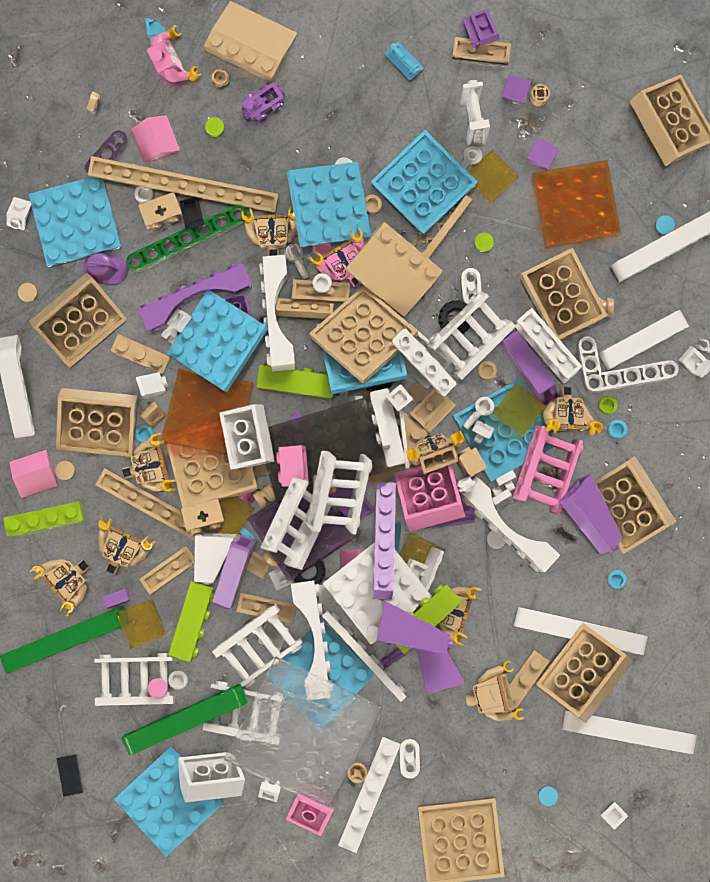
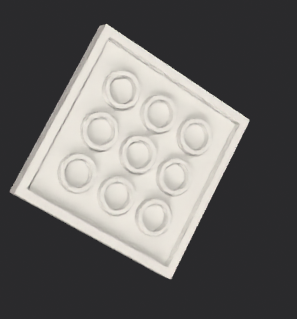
M375 542L323 583L370 644L377 640L384 602H389L410 613L417 609L418 605L425 598L429 599L432 597L394 549V589L392 600L373 599Z

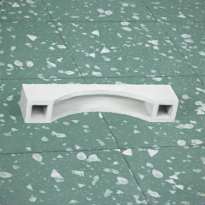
M263 256V263H259L260 275H264V281H261L262 293L266 294V299H262L263 311H267L264 325L268 327L269 336H265L266 347H270V354H267V365H271L272 371L295 370L293 345L281 332L275 316L278 295L288 279L286 256Z
M477 476L472 477L471 479L475 481L474 489L465 494L463 491L459 492L461 502L466 506L470 505L475 509L474 514L481 520L484 518L489 523L487 526L496 533L498 531L503 536L501 539L510 546L512 544L517 549L515 552L522 559L526 557L531 562L529 565L536 572H546L560 554L547 542L530 540L511 530L498 515L492 501L490 488Z
M314 581L291 584L293 603L307 618L312 628L315 643L313 664L304 680L307 700L330 697V692H334L332 680L328 681L327 673H331L330 661L325 660V654L328 653L327 642H323L322 634L326 633L324 622L320 623L319 615H323L322 605L317 603V596L320 595L319 584H315Z

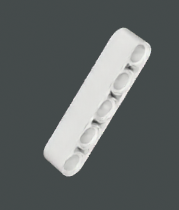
M678 310L600 352L599 356L606 369L611 370L685 330L689 325L682 312Z

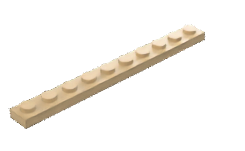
M91 156L88 176L170 193L174 192L175 194L230 205H242L245 208L275 213L279 195L277 193Z
M104 468L95 484L96 486L195 541L196 535L186 532L180 510ZM210 528L202 529L204 533H219L216 530H210ZM252 552L246 570L263 579L270 564L264 560V557Z

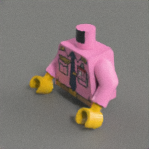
M177 25L168 29L167 32L154 36L150 42L151 47L147 49V52L161 76L170 82L188 79L196 81L201 76V74L195 73L199 69L197 66H193L189 72L184 70L169 40H174L181 35V33L177 34L174 30L178 27Z
M359 227L357 235H354L352 230L350 231L353 239L348 240L323 256L315 251L318 255L316 260L309 256V260L316 264L321 273L327 274L333 281L339 280L344 282L349 279L353 288L360 285L361 282L348 273L345 268L365 244L362 238L363 233Z

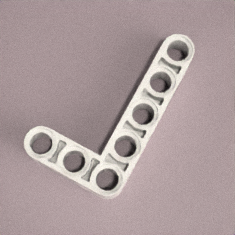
M19 335L0 338V375L15 439L35 435L20 365L22 348Z
M584 337L577 345L579 362L582 365L583 383L585 390L589 393L669 380L676 376L679 370L678 365L674 361H663L601 373L595 340L591 337ZM583 342L590 343V351L582 349L581 345ZM588 360L593 361L595 368L592 370L587 369L585 362ZM666 365L673 368L672 375L665 373L664 367ZM646 369H652L654 371V378H648L646 376ZM628 372L635 374L636 380L634 382L627 379L626 375ZM608 376H615L617 384H609ZM589 380H597L598 388H591Z

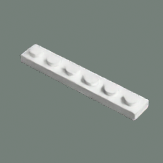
M327 611L322 617L400 702L406 698L404 694L406 690L400 683L395 685L391 680L392 674L386 668L382 670L378 666L380 661L373 654L369 656L365 652L367 647L360 640L356 642L351 637L354 633L347 626L343 628L338 623L341 619L335 612L329 613Z
M382 737L338 846L355 853L357 852L401 744Z

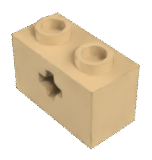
M174 192L138 205L147 229L157 230L162 227V224L167 222L173 224L180 221V218L183 217ZM160 209L164 211L163 216L158 214Z
M468 447L457 454L459 457L456 463L464 477L470 476L472 478L487 468L476 447L472 450Z
M218 499L181 508L186 532L191 533V535L202 533V529L206 528L215 530L221 528V524H224ZM200 514H204L205 517L208 516L205 522L199 519Z

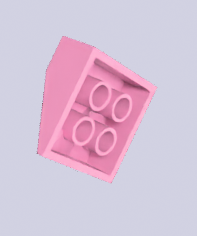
M451 464L426 474L423 473L422 466L394 473L409 532L466 517Z

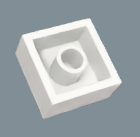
M267 620L263 631L278 651H281L285 640L272 622L269 623ZM259 638V640H258L257 643H260V644L264 645L263 642H262V641L260 640V638Z

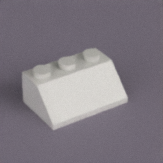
M253 404L220 412L231 470L275 461L264 405Z
M234 751L178 758L180 788L185 802L242 796L245 778Z

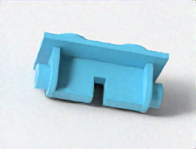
M398 41L392 43L389 46V50L384 53L410 81L424 69Z

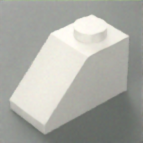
M159 372L136 377L141 395L145 400L167 393L166 387L169 386L166 377H162Z

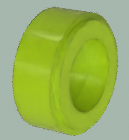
M217 117L208 119L205 124L206 132L211 137H219L224 132L223 121Z
M483 232L476 236L474 244L478 251L488 252L492 249L494 240L489 233Z
M604 396L598 402V409L604 415H611L617 410L618 403L612 396Z

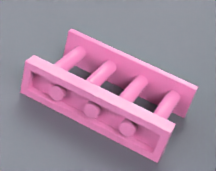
M535 426L512 499L526 502V499L532 498L551 505L549 512L560 514L563 506L559 501L567 493L578 456L583 451V440L573 439L572 443H568L549 436L545 426ZM549 443L568 450L566 462L543 454L544 444ZM542 461L563 469L560 480L537 472L538 462ZM536 479L557 487L554 498L532 491L530 488L532 480Z

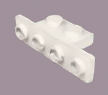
M402 329L392 339L391 342L442 396H446L456 385V382L440 366V363L427 352V349L407 329Z
M386 388L370 392L374 414H371L373 425L378 427L379 432L375 434L378 444H382L387 467L405 464L406 460L393 406L386 398L389 394V390Z
M434 547L430 548L424 564L410 558L407 562L408 567L427 591L435 578V573L444 554V551ZM420 607L415 609L413 612L416 613L420 609Z

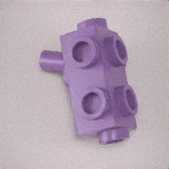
M274 82L264 84L259 88V92L256 94L251 93L243 99V109L241 111L246 119L251 118L252 121L257 119L259 122L267 117L266 113L271 109L277 111L283 106L282 102H284L283 96L285 93L281 86H276ZM269 96L275 97L271 102L268 101Z

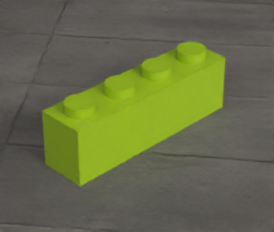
M267 362L259 366L256 385L258 390L333 400L327 371H321V374L313 373L314 370L302 368V371H272L271 365L268 366Z
M80 501L3 517L6 534L10 538L85 522L83 506Z
M193 581L190 582L168 653L169 656L192 662V659L197 658L199 648L196 646L198 640L202 641L205 632L202 626L204 621L208 622L211 612L208 611L210 603L213 604L215 596L213 587Z
M447 584L444 587L439 585L432 592L434 596L430 600L425 598L418 605L420 609L416 613L411 611L409 614L434 627L462 603ZM395 644L403 654H406L411 649V647Z

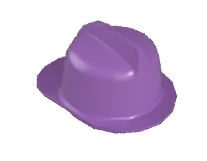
M95 253L84 260L83 273L86 274L88 272L96 282L117 284L127 277L128 266L121 256Z

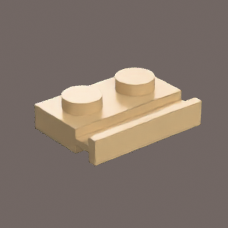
M434 388L410 415L430 433L456 405L447 396H442Z

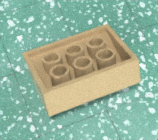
M230 1L212 28L204 48L206 52L273 83L298 33Z
M681 74L644 89L629 100L665 167L710 144V125Z
M385 222L375 229L345 268L348 273L403 318L443 271Z
M573 248L520 275V279L541 319L560 341L608 316Z
M87 272L29 322L70 368L125 322L127 318Z
M62 388L58 395L56 450L132 457L138 396Z
M636 456L595 481L623 538L618 544L623 554L676 522Z
M582 623L536 685L583 722L587 723L633 661L617 647Z

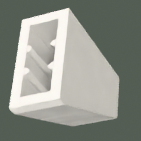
M202 532L195 536L194 582H200L203 585L214 583L225 563L230 544L237 534Z

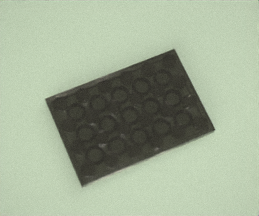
M367 397L268 427L275 461L266 463L278 505L281 504L288 487H283L278 479V472L281 471L280 464L277 462L279 447L306 446L309 485L306 490L313 494L314 490L313 477L317 475L321 451H329L336 457L337 461L359 462L360 455H366L372 461V470L368 477L388 472L381 446L377 442L375 434L377 432L375 425H373ZM335 468L333 474L335 479L355 481L357 470Z

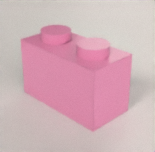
M306 446L279 447V452H277V462L280 464L281 469L278 472L279 483H282L283 487H289L293 477L309 482Z

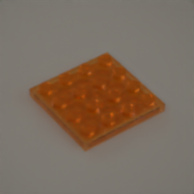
M608 160L532 173L546 248L621 235Z
M179 368L161 441L164 440V443L228 455L220 412L249 406L253 382L235 379L228 392H225L196 372Z

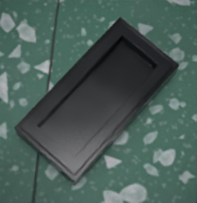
M193 197L179 201L186 230L204 225L198 198Z
M77 755L56 758L63 797L83 793Z

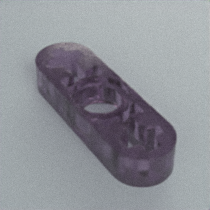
M120 130L113 132L93 154V157L102 158V151L109 149L112 151V156L108 160H114L128 144L126 134ZM117 136L120 138L121 136H123V143L121 144L120 142H118L115 145V148L117 150L114 151L113 147L110 146L109 143L114 145L116 143L115 137ZM91 158L85 164V170L87 174Z

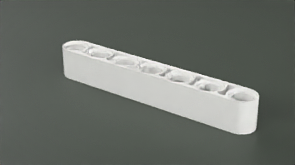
M710 211L612 264L610 267L619 283L710 235Z
M521 607L517 608L514 626L571 639L582 623H584L619 650L644 655L648 636Z
M566 710L562 730L688 754H694L697 735L593 715L585 723L572 712Z

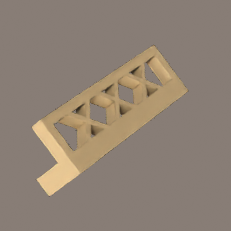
M466 195L458 207H454L449 211V219L446 222H438L434 226L438 227V233L435 237L428 238L426 233L425 239H421L423 235L420 233L412 245L415 247L419 242H426L427 248L422 254L430 259L470 206L472 199Z

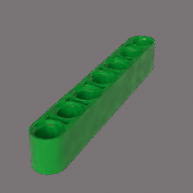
M242 205L230 207L204 219V225L187 230L185 228L129 254L126 258V264L132 272H141L243 225L245 220L243 218L236 219L234 214L237 211L243 210L244 215L248 216L247 210ZM225 219L227 224L224 227L217 226V221ZM202 227L210 229L206 235H202L199 232ZM185 235H191L192 240L189 243L182 241ZM167 243H174L175 248L172 251L165 250ZM152 250L158 252L157 257L154 259L148 258V253ZM133 259H140V264L137 267L130 265Z
M120 606L0 655V660L5 673L8 674L130 624L124 607Z
M237 684L123 735L121 740L128 754L133 755L247 704L249 700L242 685Z

